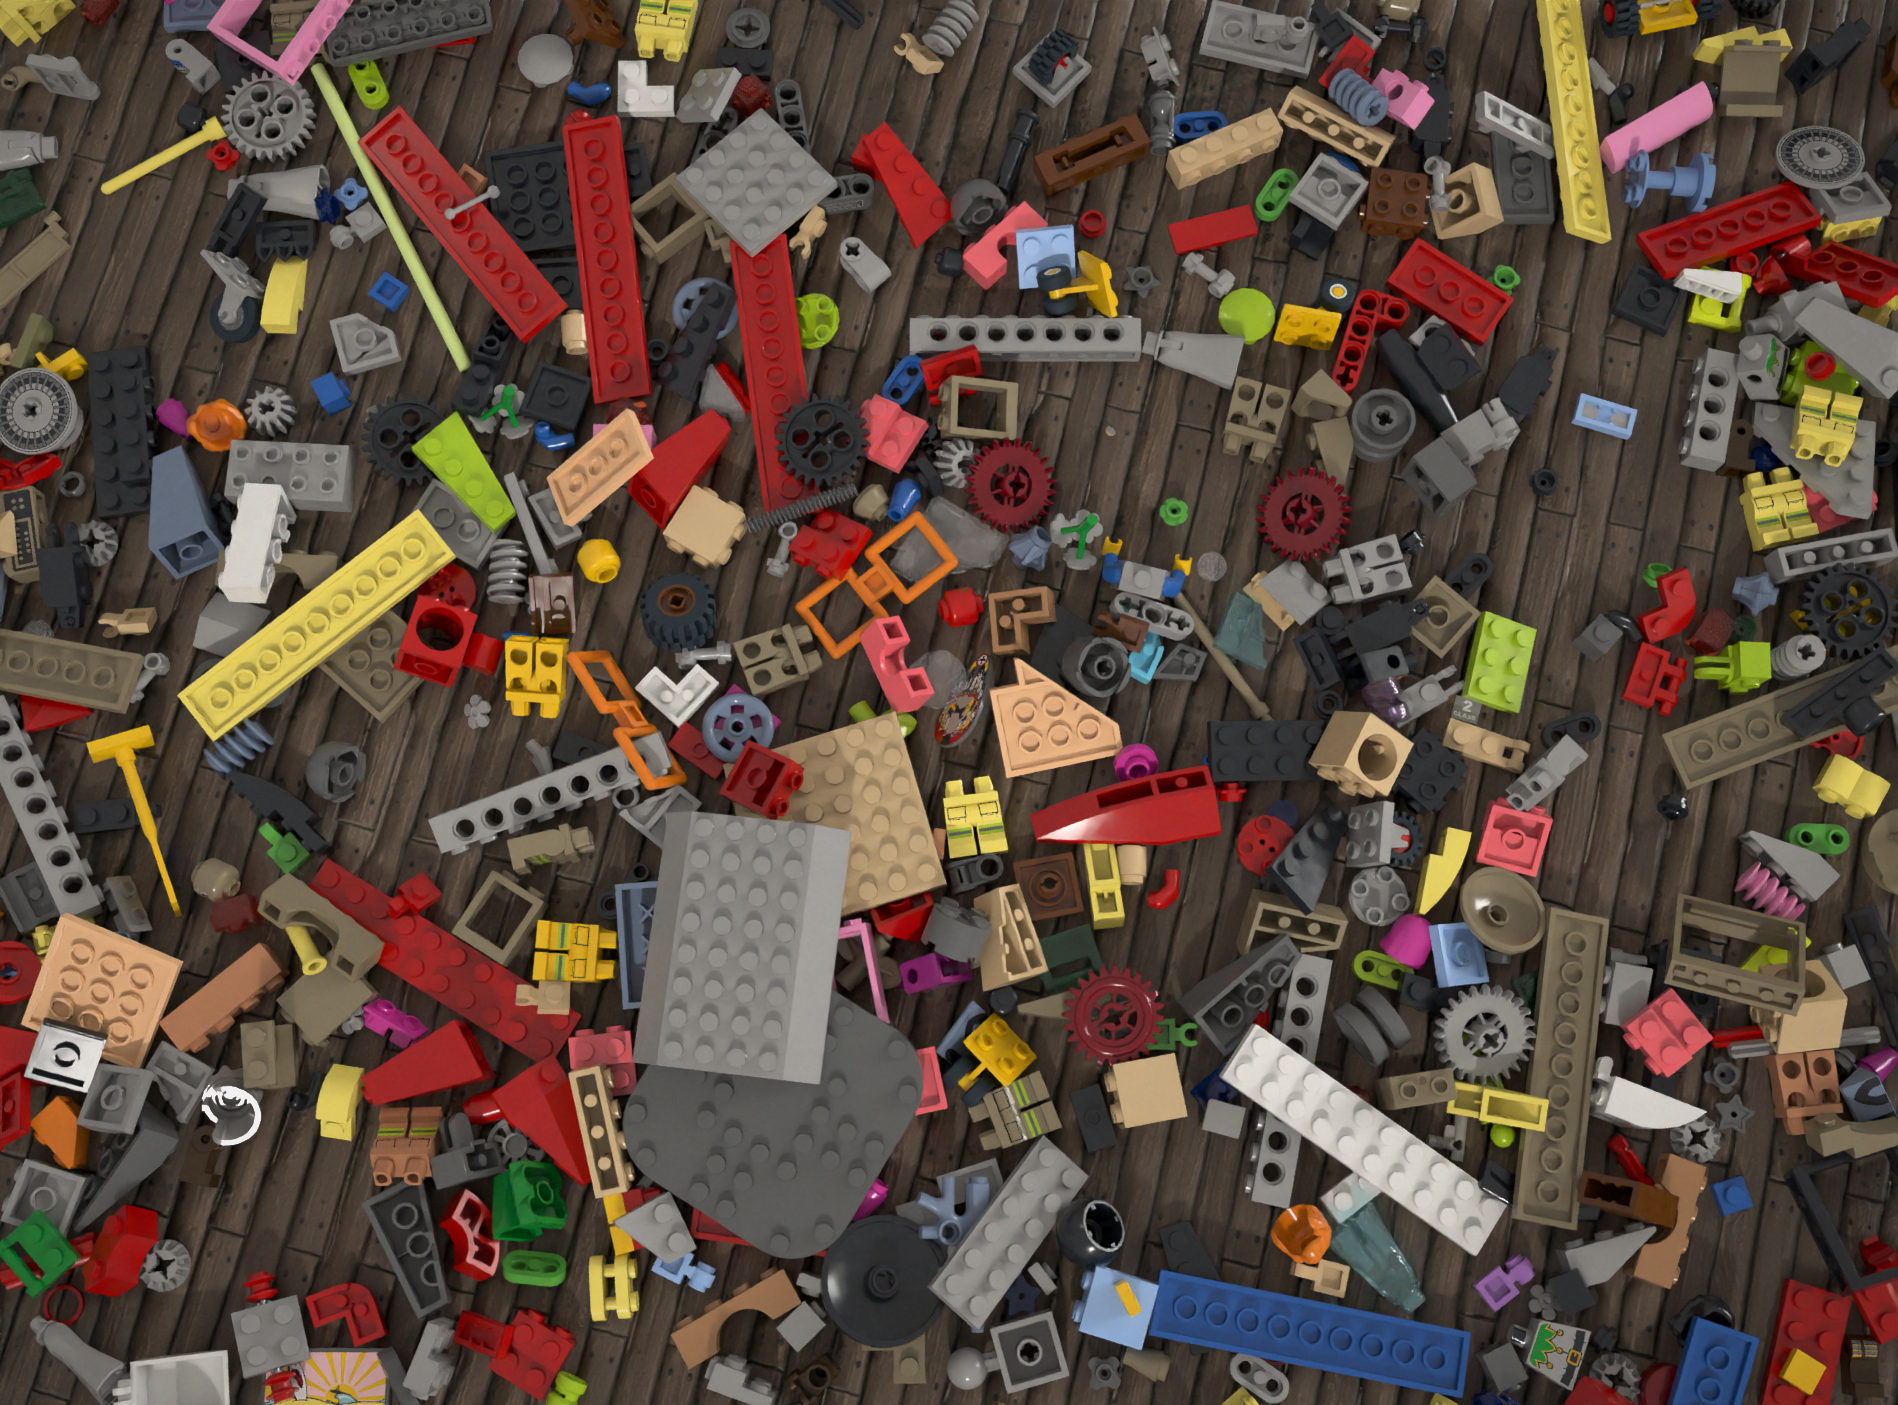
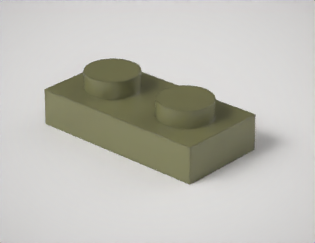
M31 313L10 363L16 371L26 368H38L37 366L41 364L35 354L40 351L44 354L47 344L53 338L54 326L42 315Z

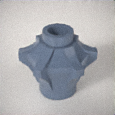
M1039 526L1024 534H1014L1012 536L1013 542L1008 545L1014 554L1012 556L1013 563L1021 569L1033 567L1038 571H1042L1045 568L1047 551L1053 543L1051 535Z
M1762 572L1753 577L1742 578L1737 576L1731 599L1745 605L1752 615L1757 616L1768 605L1775 606L1779 588H1775L1770 581L1769 572Z

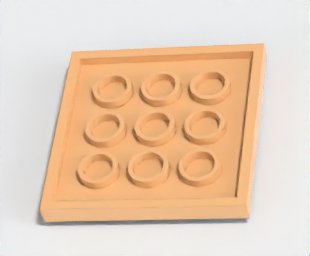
M65 912L59 918L21 1025L39 1032L41 1024L46 1017L107 1034L109 1036L101 1058L120 1066L143 1069L159 1027L158 1022L163 1017L183 961Z

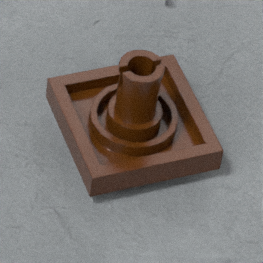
M565 0L575 20V23L565 31L567 39L572 44L579 45L586 38L620 49L627 43L622 34V27L614 18L608 0Z
M1072 852L1012 863L1015 883L1020 885L1032 922L1084 912Z

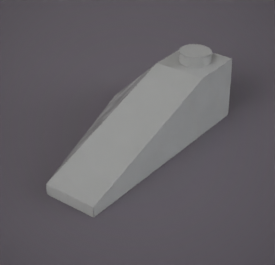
M1812 297L1792 319L1825 352L1831 354L1836 362L1873 397L1889 399L1898 390L1897 332L1816 297Z

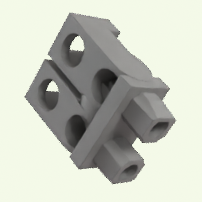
M1396 534L1341 549L1336 556L1323 562L1322 568L1326 578L1340 575L1343 584L1333 586L1330 589L1334 604L1349 603L1350 607L1381 598L1398 597L1408 594L1412 584L1405 562L1401 563L1403 556Z
M1566 734L1506 788V791L1510 794L1507 801L1517 811L1525 809L1528 812L1562 784L1565 780L1564 777L1584 762L1589 755Z

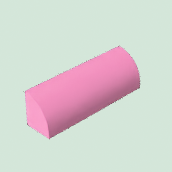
M1704 81L1605 137L1599 148L1600 156L1611 173L1614 174L1625 168L1629 156H1635L1640 149H1645L1649 154L1709 119L1713 113V103Z

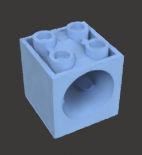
M1095 1265L1092 1269L1085 1268L1080 1287L1084 1289L1081 1301L1076 1299L1071 1318L1075 1321L1076 1328L1081 1332L1142 1350L1159 1285L1104 1266ZM1122 1279L1128 1282L1142 1308L1140 1313L1132 1317L1128 1315L1113 1287V1284Z

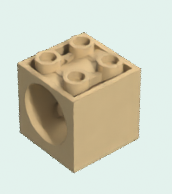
M1335 711L1308 763L1318 769L1317 774L1330 781L1334 780L1340 784L1338 788L1346 794L1355 796L1356 793H1359L1369 798H1373L1374 795L1387 797L1414 743L1370 712ZM1359 749H1360V750H1361V758H1360V762L1358 763V753H1359Z
M1820 959L1810 960L1805 963V994L1797 1016L1750 1005L1749 1011L1752 1021L1758 1024L1763 1032L1765 1041L1771 1044L1777 1055L1838 1048L1848 998ZM1787 963L1759 966L1758 973L1787 980Z
M1175 1053L1113 1064L1112 1068L1108 1066V1072L1104 1074V1081L1107 1092H1113L1115 1104L1110 1105L1113 1123H1119L1120 1129L1188 1116Z

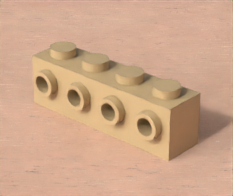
M1297 85L1289 92L1277 116L1287 126L1305 131L1312 139L1319 142L1324 141L1332 145L1337 152L1345 155L1349 154L1357 158L1361 164L1370 168H1378L1382 164L1396 138L1393 134L1375 125L1363 126L1359 124L1357 120L1353 119L1343 109Z
M1268 108L1170 150L1165 167L1177 190L1186 186L1194 185L1212 175L1220 174L1235 165L1243 164L1263 153L1273 151L1279 146L1283 129L1272 109Z
M605 1062L574 1069L568 1075L595 1198L626 1192L631 1188L632 1181L635 1180V1170L631 1161L627 1162L625 1150L627 1148L623 1131H620L618 1119L622 1117L621 1107L618 1099H613L611 1087H615L612 1069H607Z

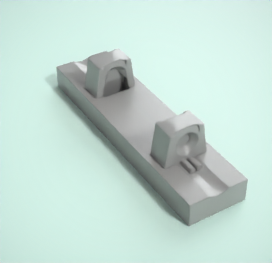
M1485 90L1475 95L1477 107L1475 112L1476 121L1479 123L1478 129L1484 133L1492 131L1500 133L1515 141V148L1521 152L1532 150L1549 160L1556 157V151L1553 146L1554 135L1552 126Z

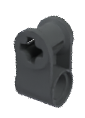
M992 853L955 861L943 867L950 877L953 887L951 891L952 896L962 895L980 887L996 883L1002 878L1004 872L1001 859ZM987 861L995 862L999 867L998 872L993 876H986L981 871L982 865ZM959 871L961 872L963 883L960 882L958 875Z

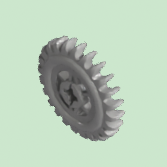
M1487 984L1482 985L1480 992H1478L1475 986H1471L1469 995H1466L1462 990L1459 991L1458 1001L1450 998L1448 1002L1451 1008H1441L1440 1010L1445 1016L1444 1019H1437L1435 1021L1441 1029L1433 1033L1435 1038L1441 1039L1435 1043L1434 1048L1437 1051H1442L1438 1059L1443 1063L1447 1062L1445 1068H1452V1071L1455 1069V1076L1459 1080H1462L1466 1074V1080L1470 1084H1474V1079L1477 1076L1479 1083L1483 1086H1486L1487 1076L1495 1084H1498V1073L1510 1079L1509 1067L1520 1072L1521 1069L1516 1060L1529 1061L1522 1050H1534V1047L1526 1039L1536 1038V1034L1533 1031L1526 1029L1529 1026H1534L1535 1022L1530 1018H1524L1526 1015L1531 1014V1010L1527 1007H1520L1524 1004V1001L1519 997L1513 998L1514 993L1511 990L1503 992L1499 985L1493 987L1490 992V987ZM1482 1013H1491L1493 1015L1487 1020L1483 1018ZM1475 1015L1477 1016V1019L1471 1022L1469 1027H1464L1469 1019ZM1503 1025L1505 1030L1504 1036L1503 1033L1499 1030V1028ZM1463 1031L1468 1034V1039L1464 1043L1462 1039ZM1487 1033L1489 1036L1484 1039L1483 1036ZM1478 1049H1480V1050L1483 1051L1485 1054H1484V1055H1477V1054H1473V1053H1474L1475 1051H1477Z

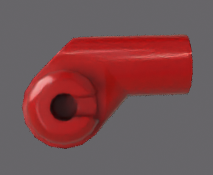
M1165 870L1164 887L1148 895L1147 902L1151 908L1165 909L1178 898L1179 870Z

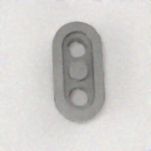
M1235 1353L1230 1358V1375L1251 1392L1269 1403H1279L1287 1397L1289 1382L1287 1377L1279 1370L1255 1356ZM1242 1361H1248L1250 1364V1368L1246 1373H1242L1239 1370V1365ZM1274 1379L1277 1387L1273 1391H1268L1266 1383Z

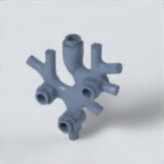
M942 1177V1195L940 1198L932 1197L920 1191L916 1198V1204L933 1211L938 1216V1220L932 1226H919V1238L933 1239L938 1245H954L956 1248L991 1201V1184H988V1177H969L965 1195L966 1211L962 1216L956 1215L954 1210L955 1177ZM944 1227L946 1228V1231H947V1234H946L945 1237H943V1235H942V1230H943ZM984 1323L979 1330L971 1327V1332L983 1333Z

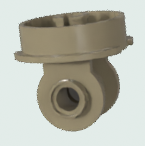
M1898 809L1886 812L1873 823L1863 839L1861 849L1863 865L1869 877L1879 887L1898 895Z

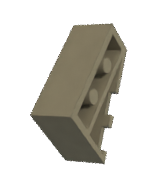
M1252 888L1236 945L1243 957L1285 933L1300 953L1336 950L1340 948L1348 920L1340 907L1316 903L1314 911L1305 916L1288 896Z

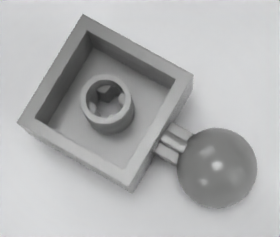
M1050 1308L990 1325L989 1328L995 1350L981 1353L973 1347H962L954 1351L947 1362V1374L950 1381L956 1387L964 1390H971L980 1386L988 1372L999 1369L1002 1372L1007 1394L1070 1376ZM1030 1342L1032 1346L1038 1347L1037 1350L1033 1351L1034 1357L1028 1358L1026 1354H1020V1350L1024 1349L1025 1343Z

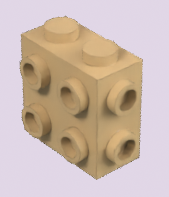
M694 485L664 530L663 535L666 542H668L666 546L680 555L683 552L693 557L691 560L701 568L707 569L709 566L717 570L720 564L724 565L730 558L732 553L730 548L735 540H741L746 533L747 527L744 523L746 517L743 513V508L732 501L725 503L718 499L719 495L712 489L705 486L701 489Z

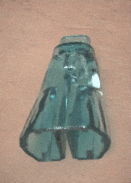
M1373 1202L1365 1204L1332 1230L1329 1248L1395 1306L1400 1305L1406 1314H1410L1426 1300V1297L1418 1289L1420 1283L1417 1281L1412 1268L1392 1238Z

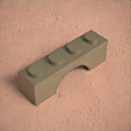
M219 550L215 585L218 587L219 574L221 571H224L226 564L225 550ZM289 550V553H282L283 556L280 564L274 563L273 567L275 574L288 572L298 575L304 589L310 593L346 564L336 553L329 551H320L318 555H309L302 550Z
M287 872L262 892L257 912L280 929L290 926H307L324 934L333 948L330 966L353 983L379 962L385 943L375 934L370 933L356 923L351 916L345 915L333 906L329 900L318 895L307 887L303 881L296 879Z

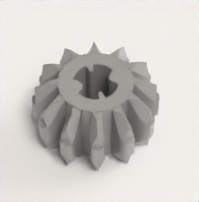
M266 386L263 394L259 390H255L257 397L255 399H247V403L251 407L244 409L245 415L249 418L247 423L251 428H256V431L263 436L268 433L271 437H275L277 430L287 434L285 426L287 424L295 425L294 420L291 418L297 414V409L292 406L294 400L289 395H285V392L279 388L274 391L271 387Z
M953 438L951 442H942L943 451H935L939 459L932 463L935 467H939L937 473L943 479L942 483L947 486L953 485L956 488H962L965 484L970 485L971 483L964 480L965 476L972 475L967 465L977 464L973 455L979 454L981 450L973 447L972 441L962 440L961 438Z

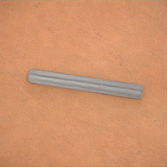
M1876 1026L1842 1029L1839 1047L1878 1043L1881 1040L1880 1030ZM1765 1039L1732 1042L1727 1047L1728 1056L1732 1059L1777 1054L1771 1044L1766 1042Z

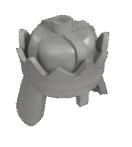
M222 1066L216 1075L208 1077L203 1089L202 1111H205L208 1117L216 1122L212 1133L213 1141L216 1144L234 1145L250 1138L260 1124L261 1112L259 1104L263 1096V1090L244 1088L243 1068L230 1070L228 1066Z

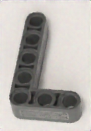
M791 79L782 80L775 88L780 126L811 156L799 85ZM786 96H793V97H794V98H792V99H790V100H785V99H783V98L786 97ZM791 121H797V122H798L796 125H788V124H787V123H789V122H791ZM865 173L833 177L837 181L838 187L830 194L837 193L840 196L829 198L827 195L816 205L825 210V215L869 208L875 200L874 182ZM858 189L867 190L864 194L856 193ZM810 209L806 214H804L802 217H803V218H806V216H807L808 213L811 211V209Z

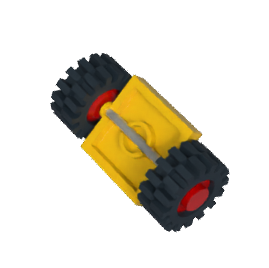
M1599 0L1598 2L1601 4L1598 7V12H1601L1599 21H1602L1601 28L1605 30V36H1608L1610 39L1632 35L1637 32L1636 28L1643 35L1692 25L1696 21L1715 18L1719 16V11H1722L1723 6L1721 3H1724V0Z

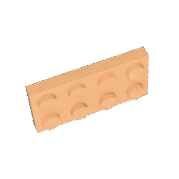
M626 408L546 477L565 525L573 527L654 459L634 411Z

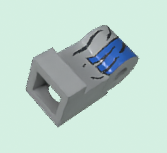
M175 39L166 46L167 57L178 71L188 73L185 77L202 96L221 79V75L214 64L187 41Z

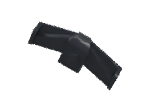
M1483 1157L1477 1176L1479 1189L1512 1208L1516 1175ZM1579 1203L1578 1222H1598L1601 1210Z

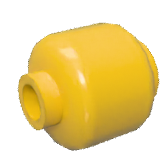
M588 540L583 544L577 555L578 563L584 575L593 582L606 583L616 577L621 566L620 558L608 540Z

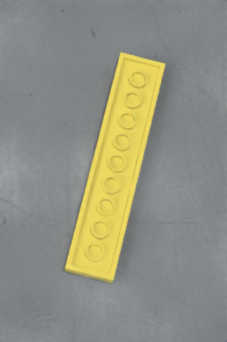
M1536 0L1537 19L1541 34L1540 43L1544 58L1543 68L1546 73L1547 96L1551 112L1550 121L1554 135L1553 146L1557 159L1556 169L1559 176L1560 199L1564 213L1563 224L1566 233L1604 244L1612 240L1580 0Z
M417 509L177 696L212 741L219 742L224 738V733H231L235 725L240 726L244 718L249 719L457 556L423 513Z

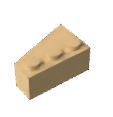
M1019 883L999 887L974 898V907L988 914L986 920L992 925L991 932L980 956L983 992L1022 982L1049 971Z

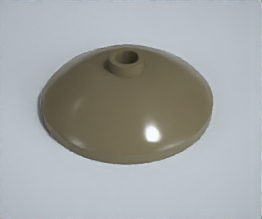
M1486 867L1474 872L1464 882L1460 892L1461 913L1470 931L1482 943L1499 952L1517 954L1531 949L1541 940L1546 928L1545 908L1536 890L1523 877L1505 868Z

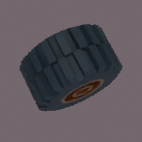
M676 571L669 572L670 575L666 577L662 574L657 577L658 581H651L647 584L649 590H643L641 594L642 599L639 601L646 636L649 640L652 639L656 647L662 645L663 650L667 652L675 649V653H682V648H688V652L695 650L694 646L696 645L702 647L706 644L705 638L711 639L714 635L713 630L717 628L718 617L712 589H709V584L705 580L701 581L700 576L696 574L689 576V572L684 571L681 574H676Z

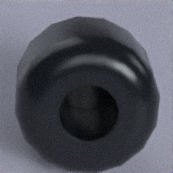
M191 101L185 102L177 116L178 126L194 134L203 129L202 126L206 124L205 121L208 120L207 110Z
M944 247L941 253H937L934 263L937 264L938 273L952 278L959 277L964 266L963 251Z
M1009 985L992 989L988 995L989 1008L997 1015L1005 1016L1011 1014L1018 1005L1017 992Z

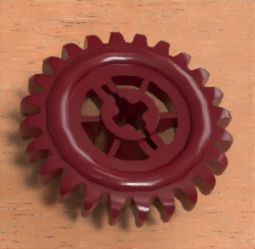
M1008 437L1002 439L1001 446L997 440H992L991 450L986 445L982 446L983 456L979 454L973 455L977 464L967 465L972 475L964 477L965 481L971 483V486L964 488L965 493L972 494V497L967 500V504L975 503L976 505L972 514L982 513L980 523L983 524L990 520L989 526L991 530L996 529L999 524L1001 533H1006L1008 527H1010L1011 531L1016 534L1019 532V525L1023 530L1028 531L1030 530L1028 521L1034 525H1039L1040 521L1037 515L1042 517L1048 516L1043 506H1054V503L1047 496L1057 494V491L1050 489L1049 485L1056 483L1058 480L1048 478V474L1054 471L1055 468L1044 467L1049 457L1038 458L1041 448H1035L1030 452L1031 441L1025 442L1020 447L1021 439L1019 437L1015 438L1011 445ZM1007 464L1006 473L1001 474L996 471L999 467ZM1019 467L1026 473L1027 477L1018 472ZM994 475L997 477L996 489L991 491L990 481ZM1028 480H1029V491H1028V494H1027V496H1026L1025 493L1027 492V489H1028ZM1009 481H1011L1013 484H1016L1015 490H1013L1011 486H1008ZM998 493L1002 497L1001 504L994 499L993 494ZM1020 497L1024 500L1021 504L1013 507L1014 498Z
M1312 466L1309 468L1307 475L1302 467H1298L1296 477L1290 470H1286V481L1280 476H1276L1279 486L1275 487L1267 484L1272 494L1270 496L1260 495L1267 504L1256 506L1264 515L1256 517L1255 520L1258 523L1265 524V526L1257 531L1263 535L1268 534L1262 542L1266 545L1274 543L1270 547V551L1276 553L1281 550L1280 557L1282 559L1287 558L1290 554L1293 562L1298 561L1301 555L1305 562L1310 560L1311 554L1316 559H1320L1321 550L1329 554L1331 553V543L1335 545L1340 544L1337 535L1347 534L1342 525H1347L1351 522L1349 518L1344 517L1345 514L1350 513L1352 510L1350 506H1344L1350 497L1347 494L1341 495L1344 491V485L1338 484L1334 487L1337 478L1332 475L1327 480V472L1323 469L1317 476L1316 469ZM1314 496L1319 498L1323 505L1313 506ZM1286 510L1287 517L1284 519V512ZM1304 510H1307L1306 514H1301L1300 518L1298 517V513H1303ZM1324 510V518L1319 526L1317 524L1319 519L1318 512ZM1293 523L1295 525L1294 534L1287 529V524ZM1313 526L1317 527L1314 532L1306 535L1307 529Z
M1116 964L1112 965L1110 973H1107L1105 967L1100 965L1099 976H1096L1093 971L1088 970V982L1078 977L1077 981L1081 986L1080 990L1072 987L1069 988V991L1075 998L1064 999V1003L1070 1006L1071 1010L1061 1013L1063 1017L1071 1019V1022L1063 1025V1029L1074 1031L1067 1040L1069 1042L1079 1040L1075 1052L1078 1053L1087 1049L1086 1061H1089L1096 1055L1097 1066H1101L1105 1059H1108L1110 1068H1112L1113 1064H1116L1117 1059L1121 1063L1127 1062L1128 1057H1131L1133 1060H1139V1051L1149 1055L1150 1052L1146 1044H1158L1152 1035L1153 1033L1163 1032L1156 1025V1022L1165 1019L1163 1015L1156 1013L1164 1004L1153 1002L1159 995V991L1148 992L1152 981L1147 980L1140 983L1142 976L1140 971L1131 978L1129 966H1126L1123 972L1119 974ZM1112 993L1110 1001L1104 1002L1101 1006L1095 1003L1103 995ZM1116 993L1126 996L1130 1001L1124 1004L1118 1003L1116 1001ZM1095 1006L1099 1009L1098 1018L1091 1021V1009ZM1110 1008L1115 1011L1121 1010L1117 1015L1118 1021L1115 1023L1110 1019L1105 1021V1018L1109 1016L1107 1010ZM1136 1011V1022L1134 1026H1131L1127 1023L1128 1015ZM1125 1026L1131 1029L1126 1036L1115 1039V1031L1121 1030ZM1106 1028L1110 1030L1111 1039L1104 1038L1097 1032Z

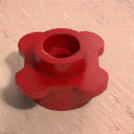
M221 139L218 145L206 151V158L216 164L215 167L218 171H225L236 165L240 159V153L238 150H233L227 139Z
M1221 782V787H1215V791L1218 793V800L1224 802L1243 801V793L1247 792V789L1240 786V782Z

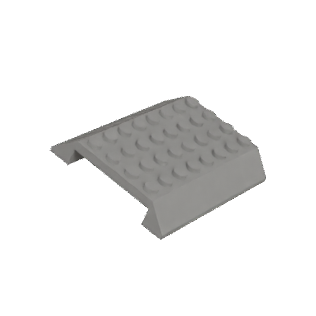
M695 811L668 812L633 1063L820 1084L852 832L800 822Z

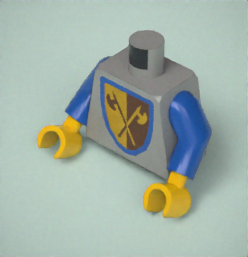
M1109 536L1106 537L1101 553L1104 555L1102 575L1105 581L1111 583V589L1163 602L1165 597L1174 598L1179 594L1185 577L1190 574L1192 557L1184 561L1179 559L1180 554H1176L1173 571L1170 573L1155 567L1118 560V554L1123 543L1122 540L1118 539L1117 544L1109 541Z

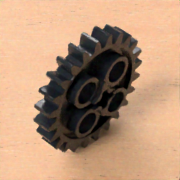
M412 392L409 400H404L402 394L398 393V402L395 403L388 396L386 397L387 407L379 403L376 404L379 412L378 415L372 412L368 413V417L373 423H363V428L370 433L361 435V440L369 442V444L362 447L363 452H372L366 458L367 463H377L373 469L374 473L382 470L385 471L383 475L384 481L393 476L395 486H398L401 480H405L407 488H410L412 481H416L418 486L422 488L423 479L426 478L431 483L434 473L412 451L413 445L411 443L407 444L394 458H391L390 454L405 444L406 435L410 438L414 437L426 423H429L431 427L416 437V443L446 420L443 417L446 415L447 409L443 408L437 411L436 400L430 405L426 404V395H423L420 401H415V396ZM408 414H414L420 421L417 425L410 427L404 424L403 418ZM385 433H393L398 438L395 444L389 446L383 444L380 439ZM408 454L414 455L418 459V463L414 467H405L401 463L403 456Z
M825 392L822 400H819L818 396L813 393L812 402L809 403L802 397V406L800 408L793 403L791 404L794 411L792 415L783 413L784 417L788 420L787 423H778L777 425L784 431L783 434L775 435L778 441L783 442V444L775 447L776 451L785 453L779 458V461L782 464L789 463L785 468L788 474L796 471L794 475L796 481H800L805 476L804 484L808 487L812 484L813 480H815L818 489L822 488L824 481L827 482L830 488L834 487L835 479H838L844 485V475L847 474L854 478L853 467L863 468L858 461L859 458L868 459L869 457L862 450L863 448L871 447V443L863 439L871 434L869 429H861L867 421L865 418H858L861 413L858 408L850 411L852 407L850 400L845 401L841 405L842 399L840 395H836L833 401H831L830 395ZM825 414L832 416L829 425L823 427L818 425L821 416ZM843 423V427L836 430L837 426ZM800 434H809V440L805 445H796V439ZM823 436L828 443L823 446L818 440L819 437ZM840 437H850V444L846 448H837V441ZM810 452L808 457L804 459L803 455ZM818 456H828L825 466L821 468L815 467L814 462Z
M1850 562L1844 565V567L1841 563H1837L1832 568L1829 566L1823 568L1821 573L1818 572L1811 576L1813 582L1810 581L1803 585L1808 592L1798 596V598L1805 602V604L1796 608L1799 611L1805 612V616L1799 618L1798 622H1807L1808 625L1802 633L1811 632L1814 636L1818 637L1824 644L1825 650L1830 648V657L1832 658L1840 653L1842 660L1849 659L1852 656L1856 660L1864 657V654L1867 656L1879 646L1885 647L1884 641L1893 637L1888 630L1898 627L1895 622L1891 621V618L1898 616L1897 611L1891 610V606L1897 604L1898 600H1889L1888 597L1894 590H1884L1883 585L1887 580L1884 578L1876 581V570L1866 574V565H1861L1855 569L1854 563ZM1850 586L1856 589L1857 598L1852 595ZM1824 598L1830 601L1831 610L1826 608ZM1865 599L1870 600V604L1830 623L1825 622V619L1829 616L1841 612ZM1865 612L1870 615L1871 624L1865 620ZM1839 625L1845 629V637L1839 633Z

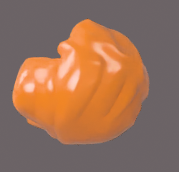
M219 398L215 401L199 405L197 412L187 419L186 429L198 442L202 443L204 449L212 452H223L230 450L231 440H243L245 438L248 424L237 407L227 400Z
M1297 1204L1279 1215L1270 1235L1274 1244L1290 1256L1294 1262L1317 1264L1321 1261L1323 1254L1330 1245L1332 1230L1317 1207Z

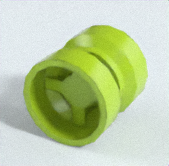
M559 1371L555 1379L556 1387L554 1391L548 1394L545 1404L578 1405L577 1400L580 1395L585 1393L588 1383L573 1374Z

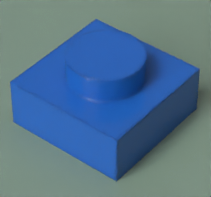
M384 272L368 295L371 299L394 313L411 290L406 284Z
M1741 1175L1709 1184L1720 1215L1725 1216L1754 1206Z

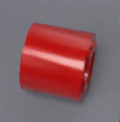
M480 632L471 633L461 664L481 673L495 675L505 644L496 638L489 637Z

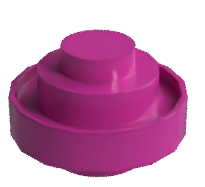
M1131 744L1122 748L1116 754L1113 761L1114 772L1120 782L1157 774L1158 760L1154 751L1147 745Z

